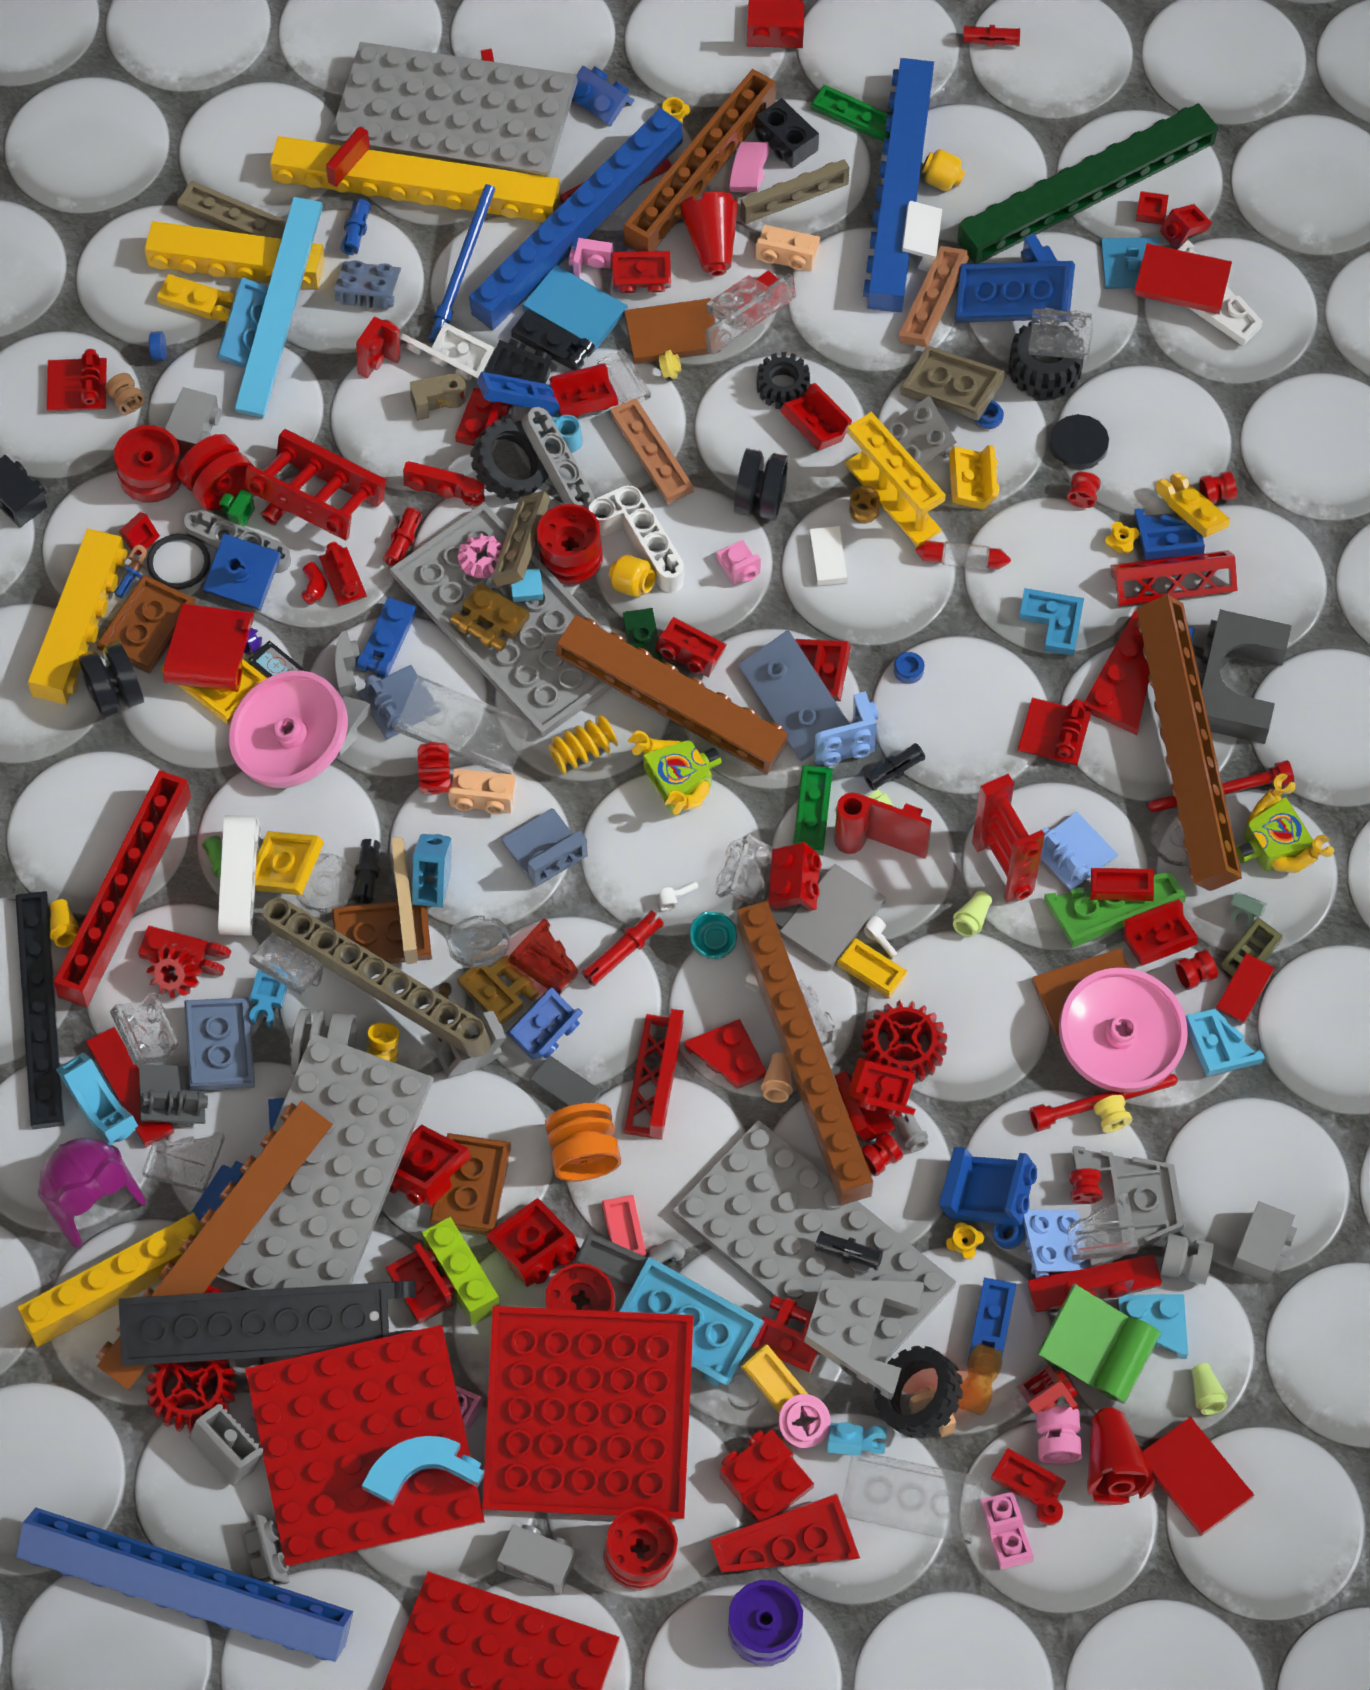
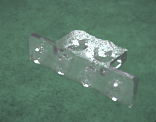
M788 273L768 287L748 275L706 304L707 313L719 319V321L705 331L708 352L715 354L795 299L794 276Z

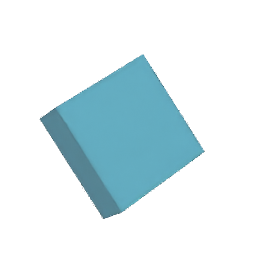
M540 568L527 569L523 580L511 584L513 603L543 600Z

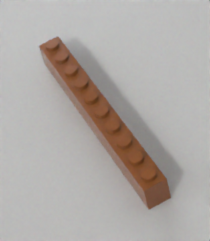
M1166 594L1137 608L1139 618L1137 626L1144 641L1143 655L1149 665L1150 674L1148 679L1151 687L1154 689L1156 699L1154 708L1160 718V736L1165 743L1167 752L1165 761L1171 771L1173 780L1171 789L1178 804L1177 818L1183 828L1185 838L1183 839V847L1188 854L1190 862L1189 875L1194 884L1208 891H1213L1242 879L1184 605L1179 600Z
M764 901L737 909V928L839 1203L842 1206L871 1197L873 1179L769 903Z
M302 1100L297 1106L291 1103L280 1117L285 1121L277 1132L273 1129L268 1132L260 1143L264 1147L257 1158L253 1155L248 1158L239 1170L244 1174L237 1184H234L232 1181L219 1196L224 1200L216 1211L212 1208L207 1211L199 1222L203 1229L196 1238L191 1234L178 1249L183 1255L176 1264L171 1261L167 1263L158 1275L162 1282L155 1291L149 1287L142 1297L204 1293L333 1124ZM120 1336L114 1344L107 1341L96 1356L101 1360L97 1367L127 1390H130L149 1365L121 1366Z

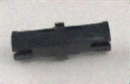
M914 743L896 756L890 755L885 758L883 764L865 773L864 779L869 788L876 791L880 786L893 778H901L906 770L924 761L925 754L921 747Z
M363 839L361 841L359 864L355 866L354 871L357 879L353 899L359 903L361 897H363V904L373 902L375 879L378 878L380 871L377 863L381 843L374 840L373 846H371L372 839Z
M820 1231L814 1249L815 1251L841 1258L843 1263L849 1264L854 1262L873 1268L876 1271L879 1269L884 1252L883 1250H877L856 1243L854 1238L849 1237L847 1240L824 1233V1231ZM836 1246H839V1247H842V1248H845V1249H848V1250H852V1251L861 1253L862 1256H861V1255H858V1254H855V1253H852V1252H849V1251H845V1250L836 1248Z

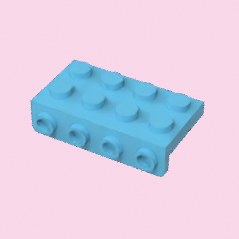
M648 1257L619 1311L694 1315L692 1367L703 1372L701 1377L703 1380L718 1388L721 1383L731 1385L765 1322L652 1257Z

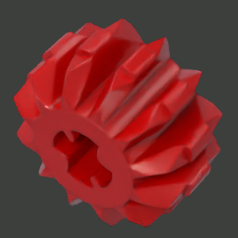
M438 742L420 744L417 753L421 792L431 793V795L448 792L449 788H451L449 747L446 743Z
M173 944L170 948L163 946L158 949V955L154 954L150 957L149 960L153 966L147 968L146 973L154 975L155 978L150 981L149 985L154 986L158 984L160 986L158 995H163L168 991L170 999H174L179 996V993L182 996L190 994V988L198 986L199 981L195 976L200 975L202 969L194 967V964L199 961V957L190 958V948L186 947L181 951L179 944Z

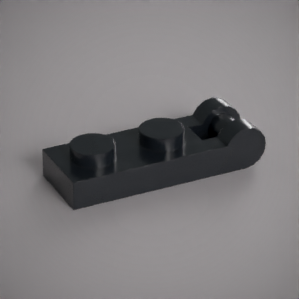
M526 310L511 330L512 338L535 350L537 349L553 356V360L574 371L581 369L584 365V359L590 357L596 349L590 340L586 338L580 339ZM573 349L575 353H569V351Z

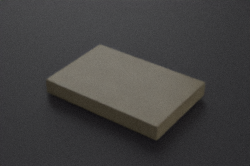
M928 346L901 385L900 392L901 395L919 401L930 396L936 407L979 421L1005 380L1006 374L1004 370Z

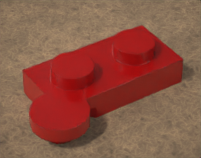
M1007 1448L991 1475V1480L1037 1506L1036 1516L1042 1524L1047 1526L1058 1524L1063 1516V1507L1057 1499L1066 1485V1480Z

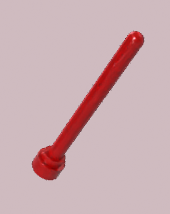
M1288 760L1275 763L1274 767H1270V771L1223 782L1224 795L1270 783L1274 785V779L1279 774L1288 775L1281 784L1282 787L1288 786L1291 782L1294 783L1291 764ZM1174 795L1152 800L1148 804V809L1151 812L1178 807Z
M1170 1074L1156 1086L1138 1092L1108 1091L1053 1108L1050 1105L1045 1106L1044 1104L1033 1106L1029 1109L1031 1122L1036 1132L1047 1130L1058 1119L1093 1110L1094 1105L1106 1097L1122 1095L1125 1100L1175 1086L1178 1078L1175 1074Z

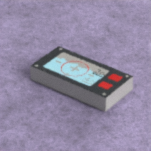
M270 640L248 659V663L267 678L287 671H306Z

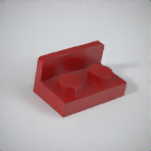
M374 316L357 340V372L359 375L369 378L373 370L380 368L384 358L395 363L399 362L400 329L391 321L381 320Z
M473 388L455 435L456 442L474 446L475 439L489 425L497 420L501 421L503 416L507 417L511 404L490 402L484 399L480 389Z
M1047 1365L1017 1386L1034 1414L1040 1410L1045 1412L1054 1407L1058 1402V1398L1062 1395L1073 1410L1079 1407L1073 1399L1078 1395L1075 1388L1062 1370L1055 1373L1050 1365Z

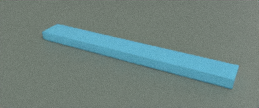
M293 197L235 405L236 413L265 418L322 212V202Z

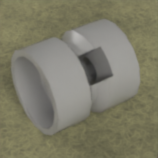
M1168 1234L1160 1275L1176 1279L1181 1275H1185L1187 1281L1205 1285L1210 1269L1214 1243L1195 1240L1191 1244L1188 1242L1187 1237Z

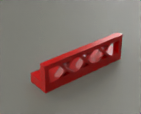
M1229 550L1110 565L1111 577L1116 581L1117 604L1119 606L1151 602L1166 594L1178 599L1238 591L1235 555ZM1228 568L1229 584L1217 586L1209 580L1217 570ZM1203 571H1209L1205 576L1201 573ZM1188 573H1197L1203 578L1195 589H1186L1180 584ZM1171 575H1179L1176 579L1171 577ZM1166 576L1173 582L1166 592L1157 593L1150 587L1158 577ZM1150 578L1146 583L1141 580ZM1137 580L1143 585L1136 596L1124 597L1123 581ZM1208 582L1211 587H1204V585ZM1177 586L1182 589V590L1174 591ZM1147 590L1153 593L1144 595Z
M671 1009L670 1017L646 1014L624 1134L663 1139L684 1025V1010ZM651 1024L668 1027L666 1037L656 1042L650 1035ZM648 1041H649V1043H650L652 1046L647 1049V1045H648ZM656 1051L662 1058L661 1066L651 1072L644 1061L646 1057ZM644 1071L646 1073V1076L641 1078L642 1072ZM651 1080L656 1086V1094L646 1101L640 1094L639 1088ZM637 1099L641 1103L638 1107H636ZM646 1110L651 1116L650 1128L634 1126V1116Z

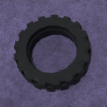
M510 418L505 419L503 422L497 420L489 425L473 443L475 447L471 449L470 457L473 458L471 462L472 469L476 470L478 474L476 478L480 483L483 482L486 485L485 489L488 492L496 493L497 497L501 499L508 497L509 500L515 501L520 497L530 495L541 487L549 477L520 420L517 422ZM495 440H509L524 450L529 458L531 467L530 476L527 479H513L498 469L493 461L491 452L492 444Z
M913 1346L909 1351L906 1349L900 1351L897 1358H891L887 1362V1364L901 1368L892 1400L881 1395V1390L875 1387L874 1394L877 1395V1399L874 1400L875 1407L880 1411L878 1413L879 1417L887 1425L904 1436L912 1438L914 1435L917 1438H924L928 1433L931 1435L937 1433L939 1427L942 1425L946 1426L951 1421L949 1417L952 1413L956 1414L960 1406L957 1404L958 1400L962 1399L963 1390L960 1388V1384H963V1379L957 1373L959 1371L958 1367L939 1351L929 1346H925L924 1349L920 1346ZM935 1369L938 1377L937 1390L931 1402L916 1414L903 1415L900 1409V1394L905 1383L912 1375L921 1370Z

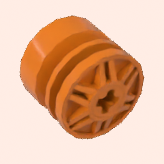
M600 1103L570 1105L555 1111L545 1120L546 1132L549 1134L548 1142L554 1148L551 1151L555 1176L560 1180L586 1181L596 1179L613 1172L621 1165L618 1141L612 1136L615 1133V1127L612 1122L611 1108L607 1105Z

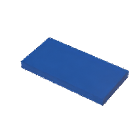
M1073 261L961 264L955 320L957 322L1041 320V318H1047V320H1069L1075 264Z

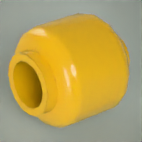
M938 149L934 153L929 152L920 173L924 174L923 179L925 183L947 192L953 185L957 187L960 185L965 171L961 170V158Z
M623 555L613 562L609 569L611 585L619 593L639 598L645 595V593L650 592L654 586L656 575L652 565L647 560L632 555Z

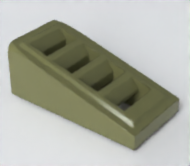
M1257 917L1219 967L1233 977L1237 968L1230 963L1234 959L1241 963L1243 957L1239 955L1241 950L1265 962L1281 943L1283 935ZM1257 932L1270 941L1267 946L1254 937ZM1250 941L1262 950L1261 954H1257L1246 944Z

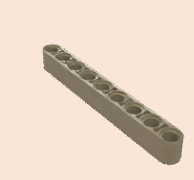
M278 897L270 899L265 903L262 911L271 933L466 1055L480 1057L490 1049V1038L484 1023L478 1017L286 899ZM380 974L378 977L371 979L373 976ZM405 989L401 993L395 994L397 991ZM429 1004L426 1008L419 1009L421 1006ZM448 1020H453L449 1024H444ZM473 1035H479L475 1039L468 1040Z

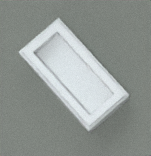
M840 526L810 529L809 535L817 586L847 583L848 577Z

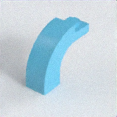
M84 1052L56 1069L79 1109L103 1142L112 1145L115 1142L126 1139L136 1130L135 1128L138 1124L134 1117L119 1104L104 1082L92 1059Z
M423 1436L403 1441L386 1451L372 1466L362 1484V1488L364 1491L393 1505L404 1483L413 1474L421 1470L441 1469L476 1487L482 1481L484 1471L479 1469L481 1463L467 1455H463L461 1459L456 1457L460 1450V1443L443 1437Z

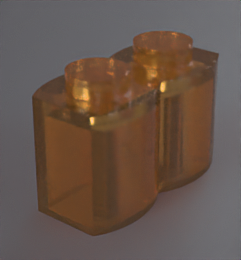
M978 1343L973 1348L968 1360V1376L960 1386L963 1390L962 1399L958 1400L960 1409L982 1415L987 1410L992 1399V1382L997 1378L1002 1366L1001 1349Z

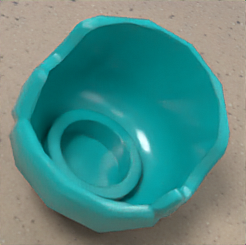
M702 912L693 920L689 930L690 943L695 952L707 959L725 958L735 948L738 938L736 925L728 916L720 912Z

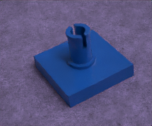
M223 534L203 590L261 611L282 554L278 551Z

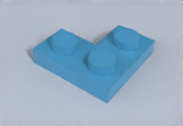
M1024 588L1019 620L1048 625L1044 651L1074 656L1084 598Z

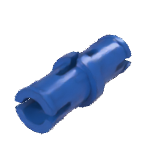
M364 199L353 201L350 216L344 223L345 234L340 246L344 254H357L361 238L367 231L366 220L371 205Z

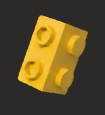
M987 445L981 452L954 446L949 451L952 503L984 510L999 494L996 473L998 461L995 457V447Z

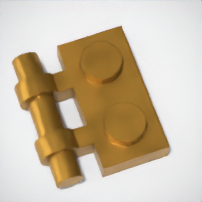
M479 583L462 604V611L469 615L464 617L455 612L450 618V623L456 625L461 633L465 635L471 634L481 640V644L488 649L493 647L502 652L506 647L507 641L500 638L503 634L513 640L529 620L530 614L529 611ZM479 621H481L491 628L486 630L485 628L478 625Z
M496 949L489 955V959L494 963L493 966L489 968L480 960L457 979V983L484 1012L494 1011L499 1023L503 1025L523 1008V1002L518 998L519 995L524 994L530 1001H533L539 996L540 992L533 986L534 981L528 975H522L514 967L515 962L508 955L504 956ZM506 975L513 984L507 987L499 977Z

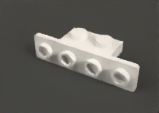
M444 322L432 348L403 333L400 336V339L407 342L406 349L420 356L423 351L432 355L430 361L443 368H446L447 364L456 367L455 374L462 376L468 381H471L472 377L478 379L481 372H486L496 349Z

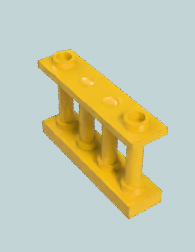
M872 411L849 425L847 434L861 448V452L845 461V466L863 486H870L878 492L881 507L916 546H919L925 540L929 541L941 533L942 529L930 517L928 512L943 503L946 494Z

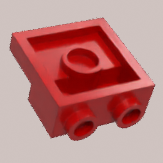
M421 1124L411 1134L389 1192L395 1194L401 1191L415 1206L424 1203L432 1207L452 1187L450 1177L471 1158L469 1148Z
M539 1198L486 1234L489 1244L506 1260L509 1269L527 1288L533 1283L541 1284L545 1282L551 1270L560 1264H570L575 1259L576 1252L580 1250L574 1234Z
M772 1429L766 1434L762 1430L757 1432L748 1440L747 1445L749 1447L741 1454L733 1451L721 1462L723 1468L720 1469V1479L756 1522L781 1514L814 1488L813 1481L793 1459V1453Z

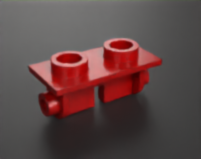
M337 542L327 544V550L325 554L319 556V560L338 606L367 597L348 548H343Z

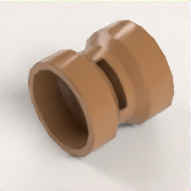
M120 373L113 376L105 386L108 396L115 400V406L118 411L125 415L137 411L145 401L143 393L140 389L134 387L135 382L128 373Z

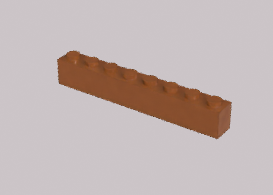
M575 615L557 642L556 656L767 775L786 746L789 734L779 724L775 722L768 723L758 717L757 713L752 709L736 705L724 693L713 692L706 688L699 679L694 677L688 678L681 674L672 664L668 662L662 663L653 658L647 650L641 647L635 648L626 643L625 639L614 632L608 633L601 629L590 618H582Z

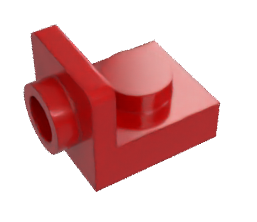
M1195 204L1172 209L1160 228V232L1176 249H1179L1185 243L1188 236L1208 231L1212 222Z

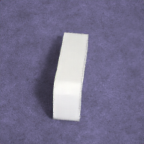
M628 485L594 499L590 503L588 510L595 514L600 525L601 536L609 535L623 528L641 559L649 561L656 575L655 582L658 587L666 593H674L682 588L684 583L683 561L638 488ZM630 503V504H633V505H632V506H625L624 504ZM605 515V516H607V517H605V518H598L597 516ZM640 526H645V527H648V528H646V529H639L638 527H640ZM659 549V550H662V551H660V552H653V551H651V550Z
M225 815L218 914L219 935H252L256 857L261 847V826L257 816Z

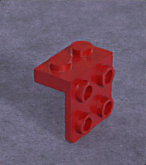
M749 0L747 47L803 48L804 2L802 0Z

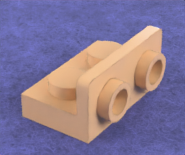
M764 225L761 237L756 242L755 259L769 264L776 263L790 266L796 270L812 271L820 245V237Z
M454 768L452 786L449 788L448 793L449 805L460 811L484 810L495 815L511 813L516 775Z

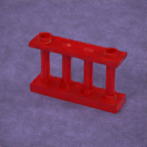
M284 429L278 436L277 454L271 464L264 471L250 464L246 468L244 490L346 541L350 535L352 513L364 501L375 507H378L384 501L386 479ZM287 463L302 469L289 484L275 478ZM313 475L328 482L314 497L300 490ZM339 488L353 495L340 510L325 503Z
M1009 773L980 785L972 844L977 853L984 849L991 850L1007 876L1004 894L1006 903L1015 899L1018 901L1029 897L1035 890L1045 836L1042 830L1029 835L1013 809L1011 801L1014 782Z

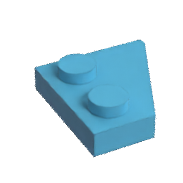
M1216 1009L1186 1015L1188 1034L1206 1077L1258 1065L1265 1059L1264 1054L1260 1050L1255 1052L1242 1040L1244 1035L1235 1027L1230 1026L1226 1018Z
M1184 1294L1125 1295L1117 1298L1118 1311L1128 1317L1142 1320L1161 1332L1155 1347L1158 1348L1159 1345L1177 1353L1176 1357L1187 1359L1188 1344Z

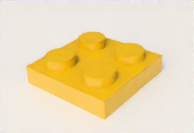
M267 831L256 857L255 891L302 895L324 841L317 835Z

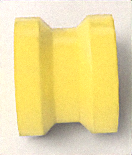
M1122 1095L1106 1097L1094 1105L1096 1115L1101 1117L1100 1126L1103 1132L1118 1131L1132 1122L1131 1114L1124 1108L1126 1101Z

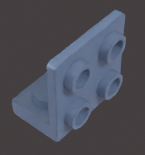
M553 808L502 838L504 846L535 888L588 856L586 837L580 830L573 834Z

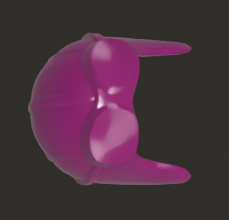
M80 1138L60 1144L48 1156L40 1172L38 1197L45 1204L65 1237L77 1249L81 1248L82 1242L74 1222V1217L88 1211L98 1199L117 1192L124 1185L141 1205H146V1199L123 1161L119 1149L103 1141L93 1138Z

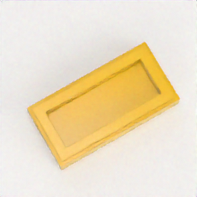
M854 938L837 960L838 967L888 999L907 976V970L857 938Z
M767 1344L763 1345L740 1366L777 1412L782 1409L785 1401L800 1394H808Z

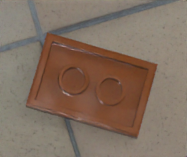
M711 298L624 310L634 364L659 361V355L665 354L667 350H671L673 355L678 354L679 358L721 352Z
M143 574L97 642V649L103 652L105 645L119 640L126 651L131 665L150 674L170 645L182 604L196 605V599Z
M398 901L332 908L334 930L390 964L405 962ZM412 904L418 961L431 960L427 906Z
M1121 948L1032 978V983L1055 1036L1059 1035V1020L1062 1008L1069 994L1079 982L1089 975L1104 969L1129 968Z
M447 1133V1138L469 1148L471 1158L450 1177L452 1187L433 1205L430 1227L451 1216L459 1231L486 1235L496 1228L511 1151V1142Z

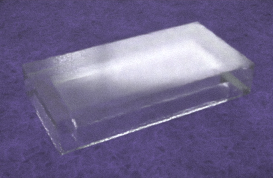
M620 349L597 360V365L606 364L609 381L621 404L637 398L639 403L651 398L650 390L624 349Z

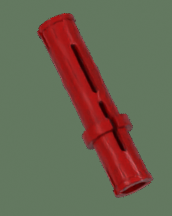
M650 910L635 926L626 928L623 932L624 935L586 969H583L581 971L583 977L586 980L590 977L589 983L595 987L599 981L635 949L640 950L645 946L644 941L664 926L662 919L658 917L655 920L657 914Z

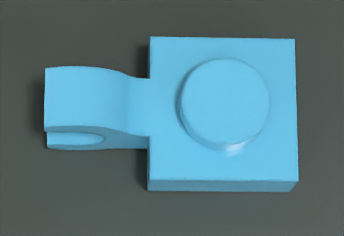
M831 1422L827 1453L861 1456V1450L874 1454H884L885 1442H878L874 1439H886L887 1428L877 1425L863 1432V1426L853 1425L848 1422Z

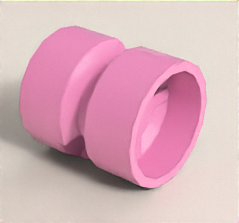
M1054 1406L1045 1412H1041V1410L1037 1412V1432L1042 1435L1038 1440L1039 1460L1043 1463L1055 1465L1070 1464L1081 1460L1082 1443L1081 1438L1076 1435L1081 1430L1079 1410H1073L1069 1406Z

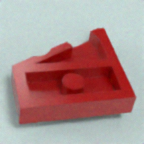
M795 639L834 700L841 701L851 649L849 642Z

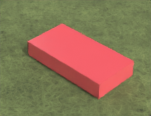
M634 1195L602 1200V1209L609 1241L646 1257Z

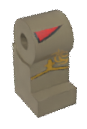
M446 374L410 382V398L417 421L429 418L430 410L462 406L466 400V382L464 378L458 374Z

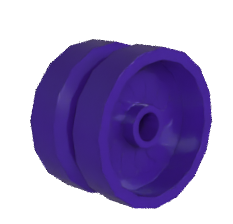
M758 1580L745 1585L735 1594L729 1607L728 1636L732 1648L742 1659L754 1665L773 1666L784 1662L796 1651L802 1638L803 1609L799 1598L788 1586L773 1580ZM761 1621H768V1625H763Z

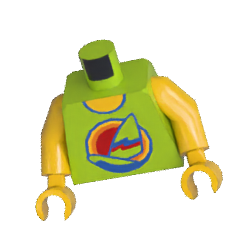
M635 731L628 739L629 743L636 744L632 749V753L634 755H640L642 751L646 753L643 755L644 770L671 814L678 815L681 810L700 808L710 792L712 783L710 769L722 763L718 751L712 747L699 754L692 741L681 742L652 739L643 731Z
M1279 774L1274 779L1275 789H1269L1257 802L1247 818L1244 832L1246 842L1236 846L1237 857L1241 863L1244 864L1256 858L1265 871L1275 869L1280 872L1298 873L1316 862L1319 855L1323 857L1333 855L1334 848L1331 846L1321 850L1322 845L1328 842L1330 838L1325 835H1319L1313 840L1287 797L1281 798L1282 794H1291L1295 790V783L1293 782L1285 789H1282L1281 784L1288 775Z

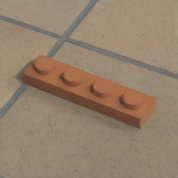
M940 246L936 258L898 336L901 343L928 347L959 281L961 264H966L969 259L967 250Z
M637 398L610 409L611 418L667 505L693 493V484Z

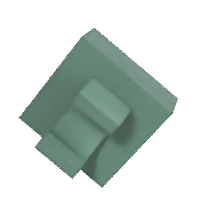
M1238 891L1234 894L1231 905L1238 908L1232 911L1230 921L1235 922L1239 913H1246L1248 915L1246 927L1249 928L1255 921V915L1262 916L1267 903Z

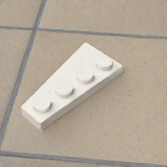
M1189 240L1178 249L1197 254L1194 250L1195 246ZM1228 283L1220 314L1189 308L1242 346L1261 329L1263 323L1247 303L1229 289Z

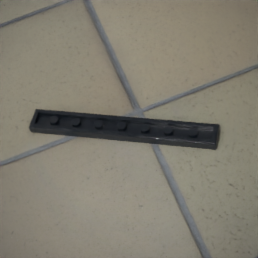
M43 891L17 894L15 898L30 1123L32 1130L64 1126L61 1077L56 1070L60 1067L55 986L53 983L54 971L52 942L50 939L48 893Z

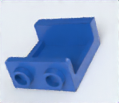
M954 1147L939 1207L950 1220L1022 1225L1024 1214L1028 1212L1030 1206L1029 1194L1031 1186L1037 1179L1036 1165L1027 1153H1019L1018 1160L973 1157L967 1148Z

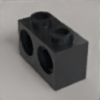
M783 98L756 115L755 134L760 142H768L769 147L774 150L777 158L782 162L785 161L792 169L818 151L819 133Z

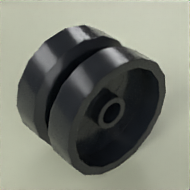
M746 448L737 480L734 513L750 516L759 498L758 512L760 517L776 521L786 491L788 456L773 453L768 458L764 471L762 451Z
M119 640L104 646L103 656L107 666H104L100 656L93 650L78 656L85 685L103 719L118 713L120 706L116 693L119 694L123 704L128 708L144 703L136 674Z

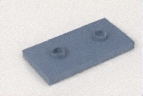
M789 630L738 664L775 723L779 724L789 734L787 742L801 762L814 754L815 735L817 733L850 724Z

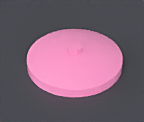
M296 670L273 675L251 689L238 705L229 730V745L232 756L240 769L248 777L264 786L287 788L303 784L322 773L341 750L348 727L347 709L338 691L326 679L317 674Z
M1110 968L1089 975L1071 991L1060 1014L1059 1036L1067 1059L1085 1079L1110 1091L1123 1093L1138 1092L1161 1083L1174 1071L1184 1054L1187 1044V1021L1176 996L1155 977L1135 969Z

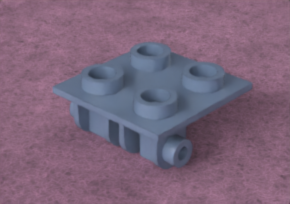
M358 260L344 261L333 290L335 292V301H340L341 305L356 306L357 303L361 307L363 296H366V307L368 308L371 306L372 297L373 308L387 310L388 307H393L394 296L392 295L401 272V267H393L386 263L378 265L366 264Z
M412 665L382 680L376 678L375 675L369 676L365 679V688L358 691L362 701L370 702L371 716L386 740L441 713Z

